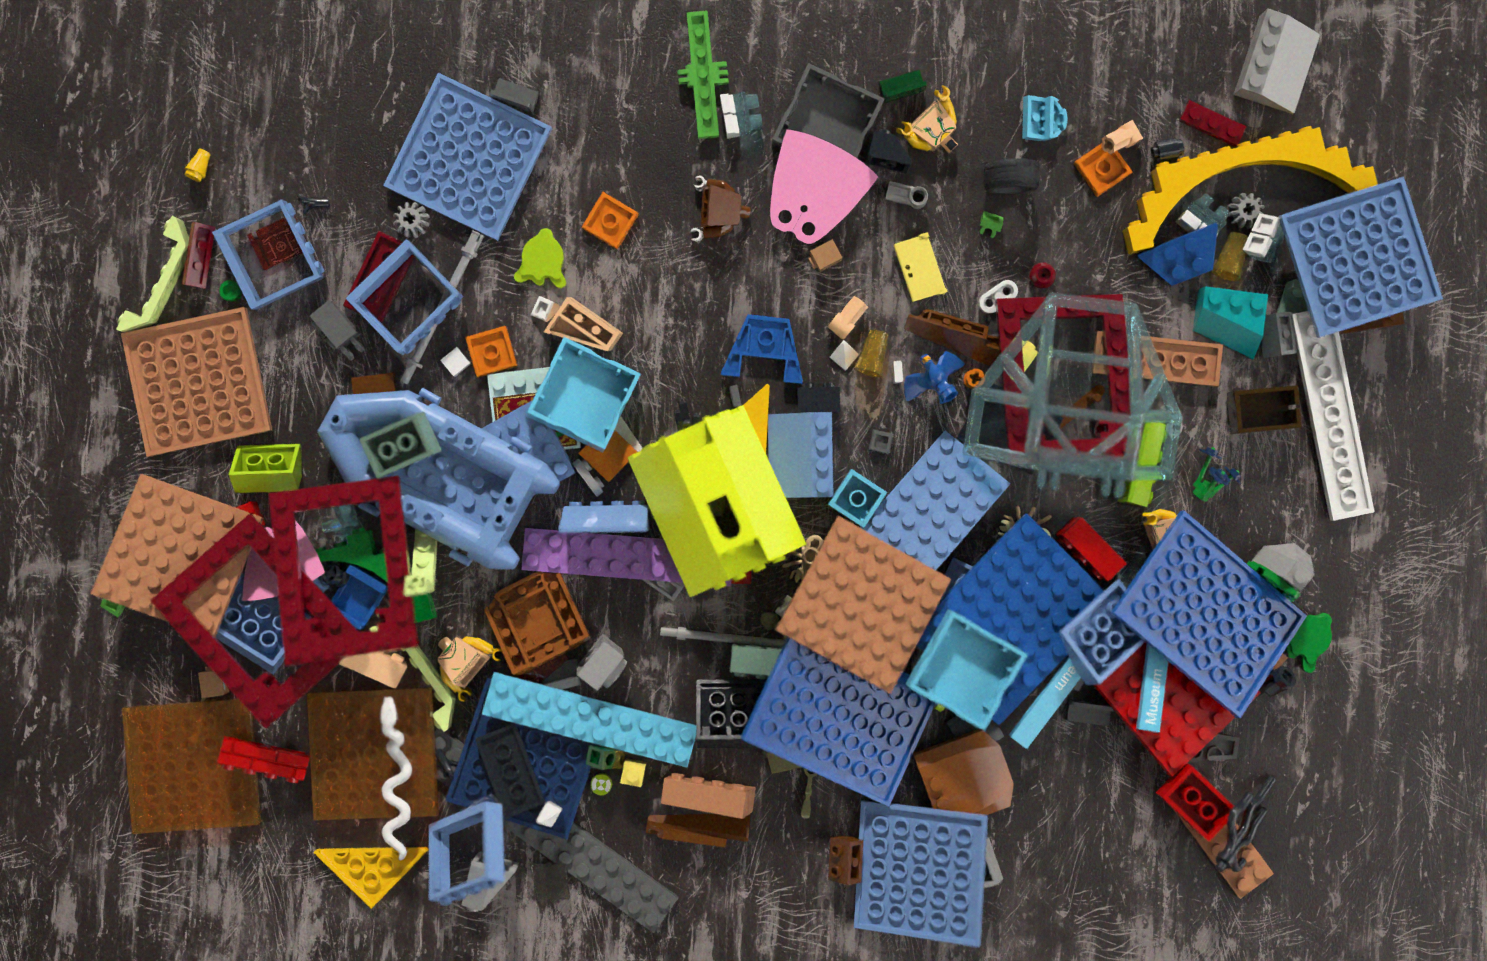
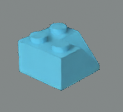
M850 469L827 505L864 528L887 492L853 469Z

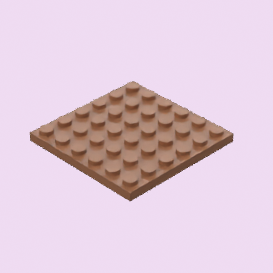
M242 307L121 333L146 457L273 431L247 308Z
M140 474L91 594L168 621L150 600L244 519L249 512ZM252 514L262 524L264 518ZM250 545L244 548L184 601L185 605L214 637L217 635L252 547Z
M838 516L776 630L880 689L891 693L951 579Z

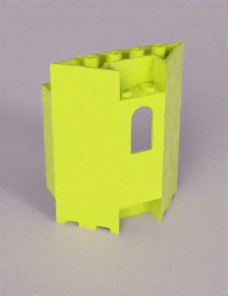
M744 405L733 410L720 412L712 417H705L704 421L666 438L663 436L659 438V441L651 443L639 452L627 457L690 597L712 587L716 591L727 586L725 581L733 578L736 582L746 577L745 572L752 569L754 573L766 568L765 563L771 560L774 564L786 559L785 554L807 545ZM725 494L741 526L739 535L734 539H726L721 536L706 504Z

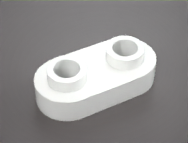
M1005 280L987 291L979 298L978 305L980 310L986 314L996 312V300L1000 298H1015L1018 293L1017 285L1013 281ZM1003 288L1009 290L1008 295L1003 294ZM986 300H991V307L986 306Z

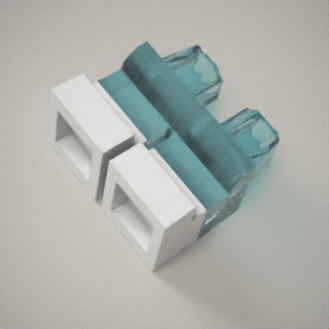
M745 91L739 94L720 95L727 139L751 134L752 129L762 127L761 114L749 116L748 110L759 107L757 94L746 95Z
M1205 193L1199 199L1192 202L1175 222L1189 233L1217 222L1218 234L1227 223L1225 220L1229 211L1225 207L1219 206L1213 212L1208 207L1214 200Z
M1259 213L1252 228L1253 233H1250L1243 250L1252 259L1272 263L1278 246L1284 239V233L1278 217Z

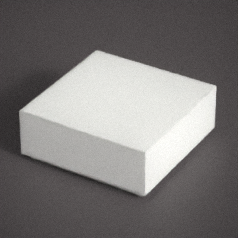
M458 347L440 360L454 377L471 364Z
M893 361L891 363L893 384H900L903 381L902 362Z

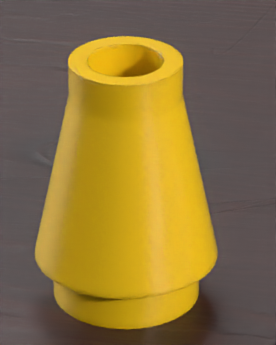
M198 149L195 156L185 167V176L194 181L201 182L202 178H205L211 154L203 149Z

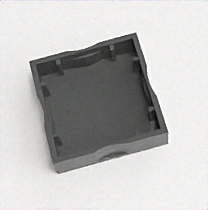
M808 63L795 90L792 103L784 113L775 132L772 145L781 149L786 130H793L827 141L858 158L885 99L859 86L845 83L835 75Z

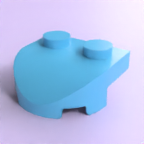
M1030 95L1023 97L1022 139L1047 141L1058 137L1067 126V112L1065 108H1061L1057 98L1053 96L1043 98Z

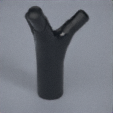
M301 194L297 195L302 200V203L307 204L302 211L303 214H306L313 208L330 207L329 199H312Z
M440 748L437 749L433 754L443 768L444 778H447L448 774L450 778H453L454 774L451 766L457 767L458 762L449 760Z

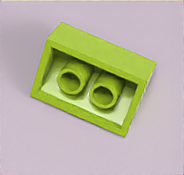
M301 445L237 446L229 472L234 492H282L299 489L302 478Z

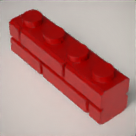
M224 736L217 764H220L221 768L225 770H234L235 767L243 769L242 772L255 775L256 772H261L267 778L277 779V776L286 777L285 781L298 783L299 780L304 781L310 753Z

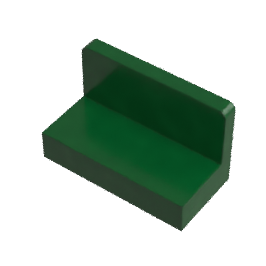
M919 69L879 81V86L885 99L884 102L888 103L924 92L927 83L926 81L923 82Z

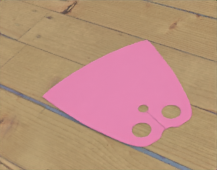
M786 130L773 180L770 206L772 225L783 232H793L796 238L804 243H814L825 236L848 215L871 188L878 176L863 162L841 148L806 133ZM806 205L808 208L807 212H801L800 207ZM782 210L791 212L792 219L789 223L784 224L780 222L778 216ZM811 222L814 224L815 232L812 235L807 236L802 232L804 223Z

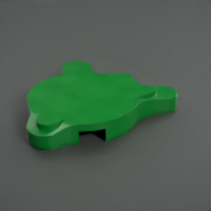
M1254 561L1246 563L1255 572L1258 571L1262 578L1290 602L1295 601L1300 596V593L1292 585L1285 582L1267 567Z
M1327 613L1307 615L1286 647L1288 657L1296 658L1298 655L1301 656L1302 669L1305 672L1311 673L1315 670L1317 658L1330 646L1332 640V618Z

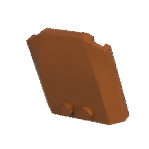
M535 572L499 590L494 596L495 599L484 609L514 676L527 673L584 644L591 638L561 573Z
M980 728L913 753L933 809L989 815L1011 806L1013 780L999 743L987 734L985 730Z

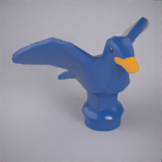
M945 351L940 356L937 365H935L928 354H923L920 357V361L925 367L926 372L906 376L904 383L906 401L916 398L927 389H933L937 393L940 404L951 401L957 396L958 392L954 385L948 384L947 377L961 369L965 363L956 355Z

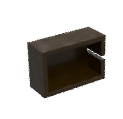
M1298 385L1239 390L1227 393L1231 434L1302 427L1300 408L1288 409V406L1300 404Z

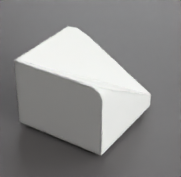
M547 801L537 822L552 827L562 808Z

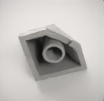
M1295 543L1263 546L1252 560L1276 573L1285 582L1292 585L1296 591H1302L1314 576L1311 556Z
M478 852L472 860L467 882L485 875L483 852ZM504 859V882L495 885L493 889H483L479 894L467 895L462 900V906H466V909L472 912L482 911L514 874L519 863Z

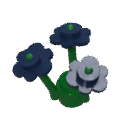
M1207 447L1206 450L1199 449V451L1208 454L1197 480L1193 484L1196 487L1193 490L1194 495L1207 502L1221 488L1228 486L1233 478L1238 484H1242L1239 481L1241 478L1239 471L1234 468L1229 470L1226 466L1224 468L1230 474L1229 476L1224 470L1211 467L1209 474L1214 480L1211 483L1207 480L1201 482L1212 457L1221 460L1222 457L1218 455L1219 451L1215 450L1214 447Z

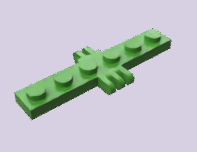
M708 11L687 12L691 65H686V69L677 71L678 76H686V78H679L678 84H687L688 88L694 87L698 139L719 137L714 85L729 84L728 78L720 79V77L728 75V70H719V68H726L727 62H712Z

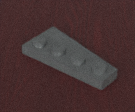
M1218 733L1189 762L1237 759L1240 738ZM1149 753L1148 765L1159 764Z

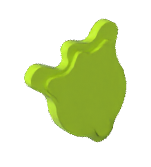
M547 228L541 229L538 235L525 244L522 252V264L520 269L514 274V279L518 283L532 280L536 285L542 286L545 279L549 278L557 288H564L567 282L562 274L564 252L560 244L553 237L551 230Z

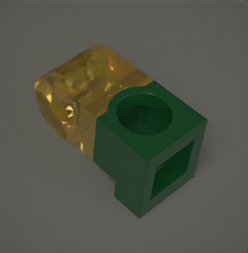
M589 745L586 764L600 770L623 768L626 752L610 747Z

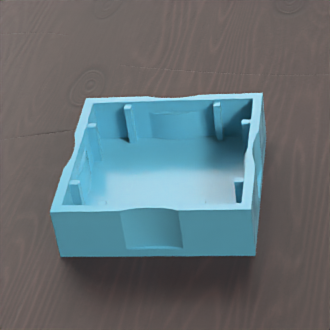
M563 337L526 416L603 453L641 374L620 363L602 358L591 349Z
M948 609L905 684L985 730L1000 704L1004 691L1014 680L1027 654Z

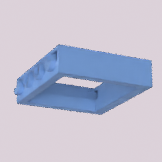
M284 200L275 202L212 232L251 310L264 307L324 278L322 274L324 268L319 260H315L313 256L315 250L309 241L306 242L303 236L305 230L300 222L297 223L294 217L296 212L292 204ZM282 211L314 275L260 299L229 235Z
M407 239L346 297L377 332L402 355L410 353L415 348V343L420 338H426L431 332L430 329L435 324H440L446 318L445 314L450 309L457 308L463 298L460 292ZM413 254L451 295L400 343L362 303Z
M485 801L429 824V901L440 902V905H450L451 901L463 900L467 895L479 894L483 889H493L495 885L504 882L502 805ZM483 821L485 875L450 888L449 835Z

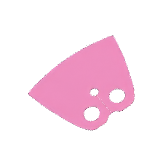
M296 522L300 567L312 580H315L324 574L325 571L310 540ZM265 527V529L273 536L272 528ZM251 548L246 563L242 601L262 600L279 596L277 575Z

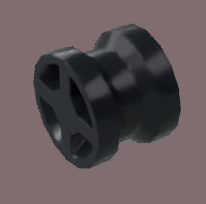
M331 563L324 568L325 573L322 574V579L326 584L341 588L347 584L350 574L346 572L347 568Z

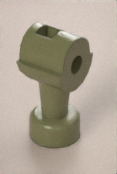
M766 611L762 614L761 623L765 626L764 629L776 630L780 623L776 612Z

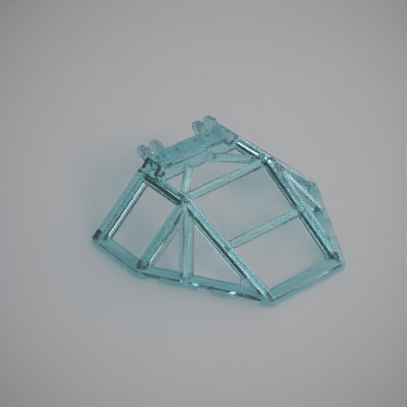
M1050 292L1030 320L1017 333L1010 345L1004 349L985 373V376L972 389L963 454L1039 470L1037 486L1040 488L1044 487L1046 471L1052 472L1051 489H1057L1059 473L1103 478L1101 493L1106 496L1110 492L1111 479H1117L1115 487L1116 497H1121L1123 494L1124 480H1172L1182 415L1137 303ZM1057 306L1126 315L1128 358L1052 349ZM1039 326H1041L1035 383L1033 385L1013 359ZM1142 351L1153 376V380L1145 393L1143 391ZM1051 358L1129 367L1131 415L1046 405ZM1005 370L1023 394L992 389L990 387ZM1159 393L1166 410L1150 409ZM984 401L1031 409L1025 453L978 443ZM1049 414L1127 424L1090 452L1075 450ZM1043 422L1064 449L1039 446ZM1144 422L1167 423L1160 466H1137ZM1128 434L1124 457L1102 454Z

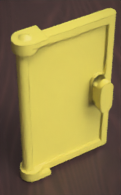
M923 233L915 238L894 244L912 302L934 295H944L948 292L944 286L928 233Z

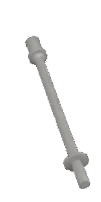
M472 230L465 247L462 246L461 248L462 258L450 280V283L455 288L469 261L477 257L478 254L476 252L485 237ZM447 289L437 308L451 295ZM437 324L430 329L431 332L426 338L420 340L412 358H405V361L409 362L400 380L401 382L408 385L416 367L422 369L423 366L419 364V361Z

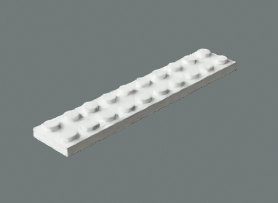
M1309 311L1291 314L1297 356L1330 520L1334 521L1373 513L1374 507L1339 331L1317 338Z

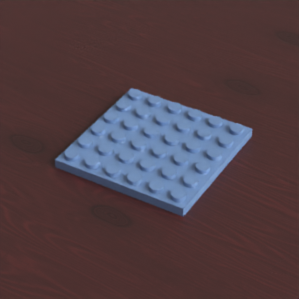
M438 73L383 186L498 241L552 131V127Z
M1404 177L1278 216L1317 338L1443 299Z
M862 800L859 839L864 840L861 883H856L854 928L979 947L981 945L988 815L893 803L888 807L877 801Z

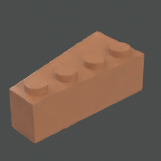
M672 773V775L664 778L661 804L743 819L753 812L756 787L730 784L718 780L708 781L701 777L686 778L683 774Z

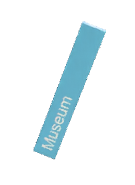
M1149 644L1146 646L1136 729L1160 732L1168 660Z
M1069 656L1009 734L1010 737L1026 749L1081 678L1074 669Z

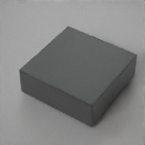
M730 386L733 407L742 406L738 386Z
M873 429L868 450L889 454L894 434Z

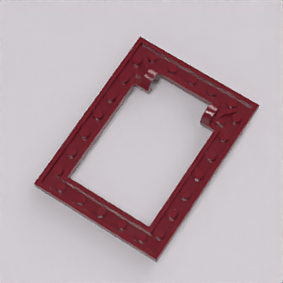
M1123 294L997 299L996 313L1009 465L1137 460L1139 452ZM1102 317L1111 418L1097 419L1095 424L1097 439L1045 441V434L1041 435L1044 421H1029L1020 321Z
M391 476L269 493L285 665L290 666L418 647L413 595L405 596L404 594L405 579L411 576L400 477ZM379 501L390 608L375 610L380 621L375 631L323 638L324 624L321 617L305 619L295 513Z
M249 513L155 595L150 602L264 728H268L345 658L305 663L281 686L278 680L267 671L254 681L185 605L184 601L248 545L276 574L273 536ZM300 567L304 606L315 618L321 617L324 624L323 638L360 633Z

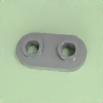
M579 458L572 463L596 497L603 493L601 489L604 487L603 483L597 476L593 478L589 473L592 468L586 460L580 461Z

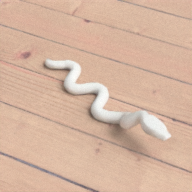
M386 697L381 710L382 731L384 735L391 739L387 743L386 749L399 765L401 772L384 783L382 796L387 803L396 807L400 814L383 826L382 836L388 845L399 852V860L401 861L406 857L407 851L405 846L393 836L392 832L409 821L411 809L408 803L394 795L393 789L409 779L412 774V766L399 748L404 742L403 733L393 729V725L397 720L393 699Z

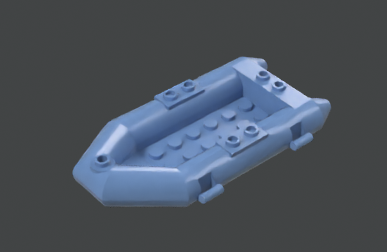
M424 388L420 390L419 395L406 390L336 396L317 433L345 483L377 479L359 439L414 414L425 412L442 451L380 477H400L405 523L452 548L453 550L450 552L449 557L466 566H469L472 560L489 569H515L519 562V557L509 544V540L533 495L555 494L560 486V482L547 463L530 455L533 446L516 437L511 439L510 444L438 406L441 397ZM422 398L431 401L432 404L428 406L422 403ZM513 446L521 449L524 452L521 455L514 452ZM379 501L376 502V507L370 503L358 504L359 508L376 517L380 514ZM460 548L468 552V555L465 556L457 550Z

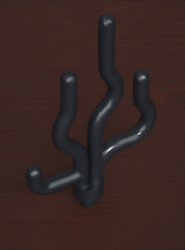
M1269 776L1254 798L1252 792H1246L1240 802L1230 810L1227 818L1228 842L1225 849L1220 851L1215 858L1217 862L1215 869L1217 871L1223 872L1224 869L1231 868L1233 872H1239L1245 866L1246 859L1240 857L1237 860L1236 855L1241 847H1246L1252 842L1258 826L1267 814L1266 808L1261 807L1251 820L1254 809L1262 803L1276 782L1274 776ZM1244 811L1238 829H1236L1237 817L1240 812Z

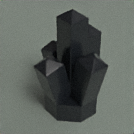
M682 400L679 403L680 411L676 410L674 412L678 432L700 422V415L696 413L692 417L691 424L687 402Z
M1287 666L1271 670L1259 689V695L1266 693L1269 697H1272L1293 687L1296 682L1293 671Z

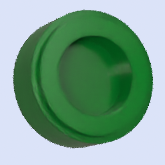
M227 280L220 285L219 293L224 300L235 302L242 296V291L237 282Z

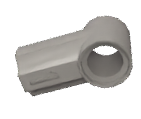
M890 181L885 200L920 209L926 205L928 193L925 188L920 186L913 187ZM920 193L923 195L924 200L922 202H915L912 196Z

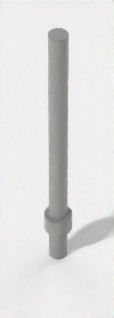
M661 627L660 636L677 637L678 640L689 638L783 648L785 640L694 631L686 630L685 627H678V629Z

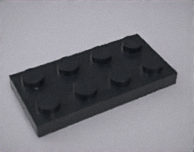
M516 723L475 738L498 802L502 805L505 819L546 803Z

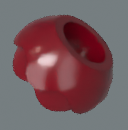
M1037 263L1030 271L1029 278L1035 287L1049 288L1056 279V272L1053 266L1048 263Z

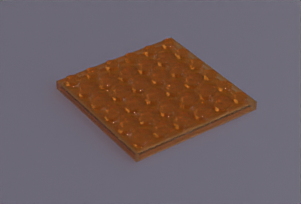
M432 687L307 693L313 820L396 818L399 816L400 811L387 803L382 796L384 783L401 772L399 765L386 749V745L391 739L384 735L382 731L381 710L386 697L393 699L397 714V720L393 725V729L403 733L404 742L399 748L412 766V774L409 779L393 789V793L408 803L411 809L410 817L439 815Z
M239 699L128 706L122 708L132 834L251 826L261 823L257 772L255 775L242 772L243 769L235 767L234 770H225L221 768L220 764H217L224 736L255 742L253 715Z

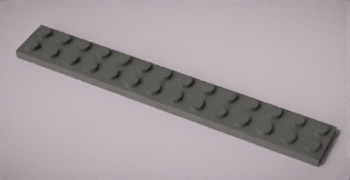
M437 729L414 763L450 788L453 778H450L449 774L447 778H444L443 768L433 752L440 748L449 760L458 762L464 744L447 731L444 732L442 729ZM451 766V769H452L453 774H454V773H455V770H456V766ZM502 819L505 828L653 933L678 900L677 895L574 822L568 839H564Z

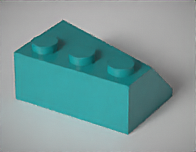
M1205 286L1199 289L1197 293L1193 331L1253 360L1263 338L1268 294Z

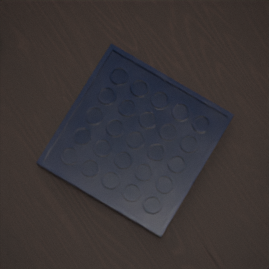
M490 678L486 679L445 800L467 808L485 801L499 804L475 738L510 725L513 722L482 715L492 680ZM516 723L546 803L550 801L561 807L562 810L552 827L537 822L546 803L507 819L504 818L502 812V819L568 839L591 766L586 764L589 745L598 746V744Z

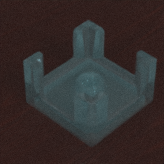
M353 505L334 507L337 518L322 523L324 533L332 531L336 533L359 526Z

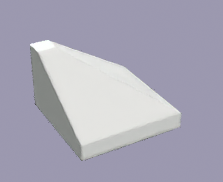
M539 296L531 316L548 322L561 306Z
M843 340L830 358L846 371L859 354Z

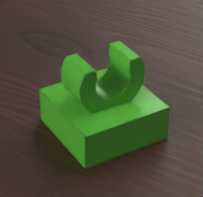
M983 211L980 220V234L983 235L984 230L989 228L992 230L991 238H994L996 231H1001L1003 217Z

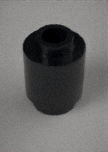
M1171 138L1157 141L1151 147L1152 159H1156L1157 163L1178 159L1184 155V144L1181 139Z

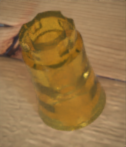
M1236 232L1229 234L1213 270H1211L1215 276L1229 281H1239L1241 279L1246 255L1243 248L1248 236Z
M869 330L860 357L854 367L855 371L872 377H882L883 363L888 346L889 335L879 330Z

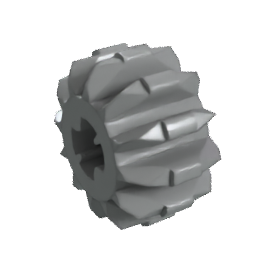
M1241 193L1239 197H1234L1232 199L1233 204H1229L1227 207L1232 211L1227 216L1234 218L1231 224L1238 222V228L1240 229L1244 226L1247 229L1252 228L1259 213L1263 214L1260 210L1264 209L1265 206L1258 204L1261 198L1254 200V194L1252 193L1248 196L1245 193ZM1243 208L1244 210L1248 209L1249 213H1244Z
M405 202V209L398 206L400 214L394 213L393 215L398 219L393 222L394 226L399 227L397 231L400 234L404 233V236L407 238L411 234L417 238V231L424 234L425 230L422 227H429V223L424 221L429 218V215L424 213L426 209L423 206L419 207L416 202L412 206ZM411 216L415 218V220H412L414 222L412 224L408 222V220H411L409 219Z

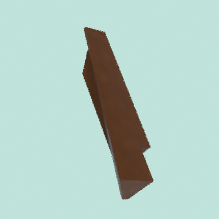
M930 309L923 310L921 315L918 316L908 315L904 327L906 331L997 369L1000 364L999 337L987 335L989 326Z
M720 814L649 815L646 833L657 834V837L661 839L726 848L727 839L748 842L751 815L749 814L743 819Z

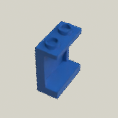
M351 564L346 570L350 574L347 584L344 587L338 588L331 601L357 630H362L366 628L375 610L387 593L388 583L360 566Z

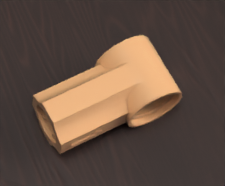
M1132 120L1103 137L1101 147L1104 152L1112 154L1124 147H1131L1141 141L1143 137Z
M854 296L827 327L844 340L868 306Z

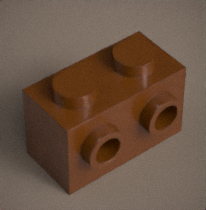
M845 835L830 838L828 880L844 885L861 883L864 840Z

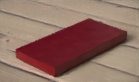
M378 231L348 295L403 242ZM413 254L362 303L382 324L415 257ZM346 299L343 306L360 314Z

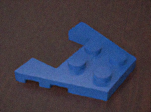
M747 314L721 371V375L740 377L742 356L785 360L783 382L802 384L803 380L790 320Z

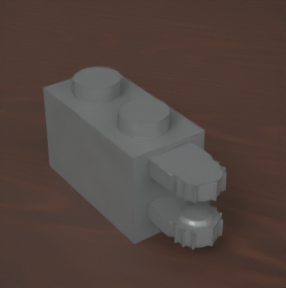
M328 300L310 315L313 319L312 325L320 333L323 331L327 336L326 342L333 349L335 347L340 349L349 360L352 361L355 358L354 354L347 348L351 342L361 353L365 350L357 340V337L361 335L360 332L335 302Z

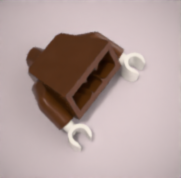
M702 176L696 177L697 181H703L700 186L694 185V187L698 191H703L700 228L704 229L703 231L697 228L691 230V232H699L698 238H692L693 241L698 242L703 237L705 239L721 237L732 231L733 226L739 225L740 218L748 219L750 217V207L741 205V195L736 193L735 189L727 182L715 179L705 181Z

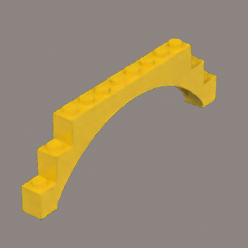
M1311 126L1298 130V133L1291 134V131L1278 135V138L1271 139V136L1258 139V143L1251 144L1250 141L1238 144V148L1230 149V146L1218 149L1217 153L1203 152L1193 159H1190L1189 156L1177 159V163L1169 164V161L1156 165L1157 168L1151 171L1155 191L1142 194L1143 197L1137 201L1141 220L1128 223L1129 227L1123 230L1128 254L1145 251L1154 247L1153 239L1160 225L1176 203L1193 187L1219 173L1252 165L1289 166L1319 175L1350 194L1378 185L1373 166L1365 168L1364 165L1352 168L1347 147L1338 148V145L1325 149L1320 127L1312 129Z

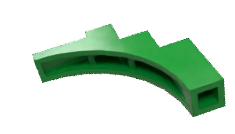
M365 528L352 531L353 535L346 536L348 545L344 541L334 544L333 549L327 550L326 546L315 549L320 562L343 561L356 564L376 573L388 582L384 549H380L379 554L377 553L372 531H365ZM431 592L413 595L416 623L437 617Z

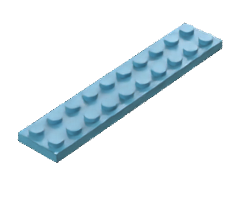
M496 672L493 673L482 715L683 767H688L696 738V725Z

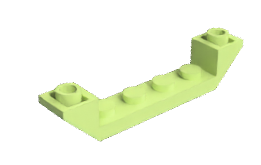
M172 216L165 223L163 235L178 243L171 249L170 259L161 269V277L151 290L152 296L149 302L145 303L142 308V316L125 310L118 319L117 330L130 332L157 323L186 262L189 236L182 220Z
M415 529L412 576H408L405 579V596L434 591L437 540Z
M377 625L370 628V631L377 630ZM419 646L402 649V651H407L410 655L409 660L416 669L419 668L423 673L421 676L428 686L431 684L435 690L434 695L441 703L444 702L445 705L433 713L432 716L435 726L445 732L452 726L455 695L442 681V677Z

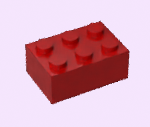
M1072 517L1055 534L1059 538L1057 542L1064 549L1068 548L1074 553L1072 555L1073 559L1080 565H1085L1088 568L1086 572L1094 580L1109 581L1127 564L1082 517Z
M1189 764L1184 765L1156 792L1200 836L1209 842L1227 824L1229 812L1233 808V805Z

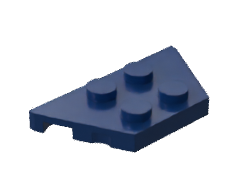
M1217 222L1138 254V257L1171 286L1213 270Z

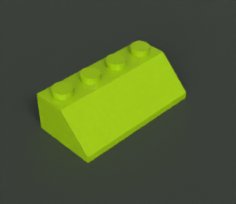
M1149 418L1136 420L1139 458L1137 460H1127L1117 502L1139 507H1147L1151 503L1153 498V492H1151L1152 484H1155L1158 476L1156 466L1162 459V451L1160 449L1167 437L1165 424Z

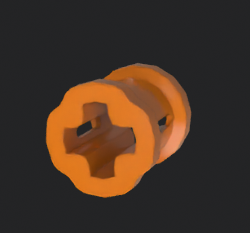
M974 368L965 373L963 381L966 387L974 389L984 383L985 376L982 370ZM976 374V378L979 381L973 384L972 379L969 377Z

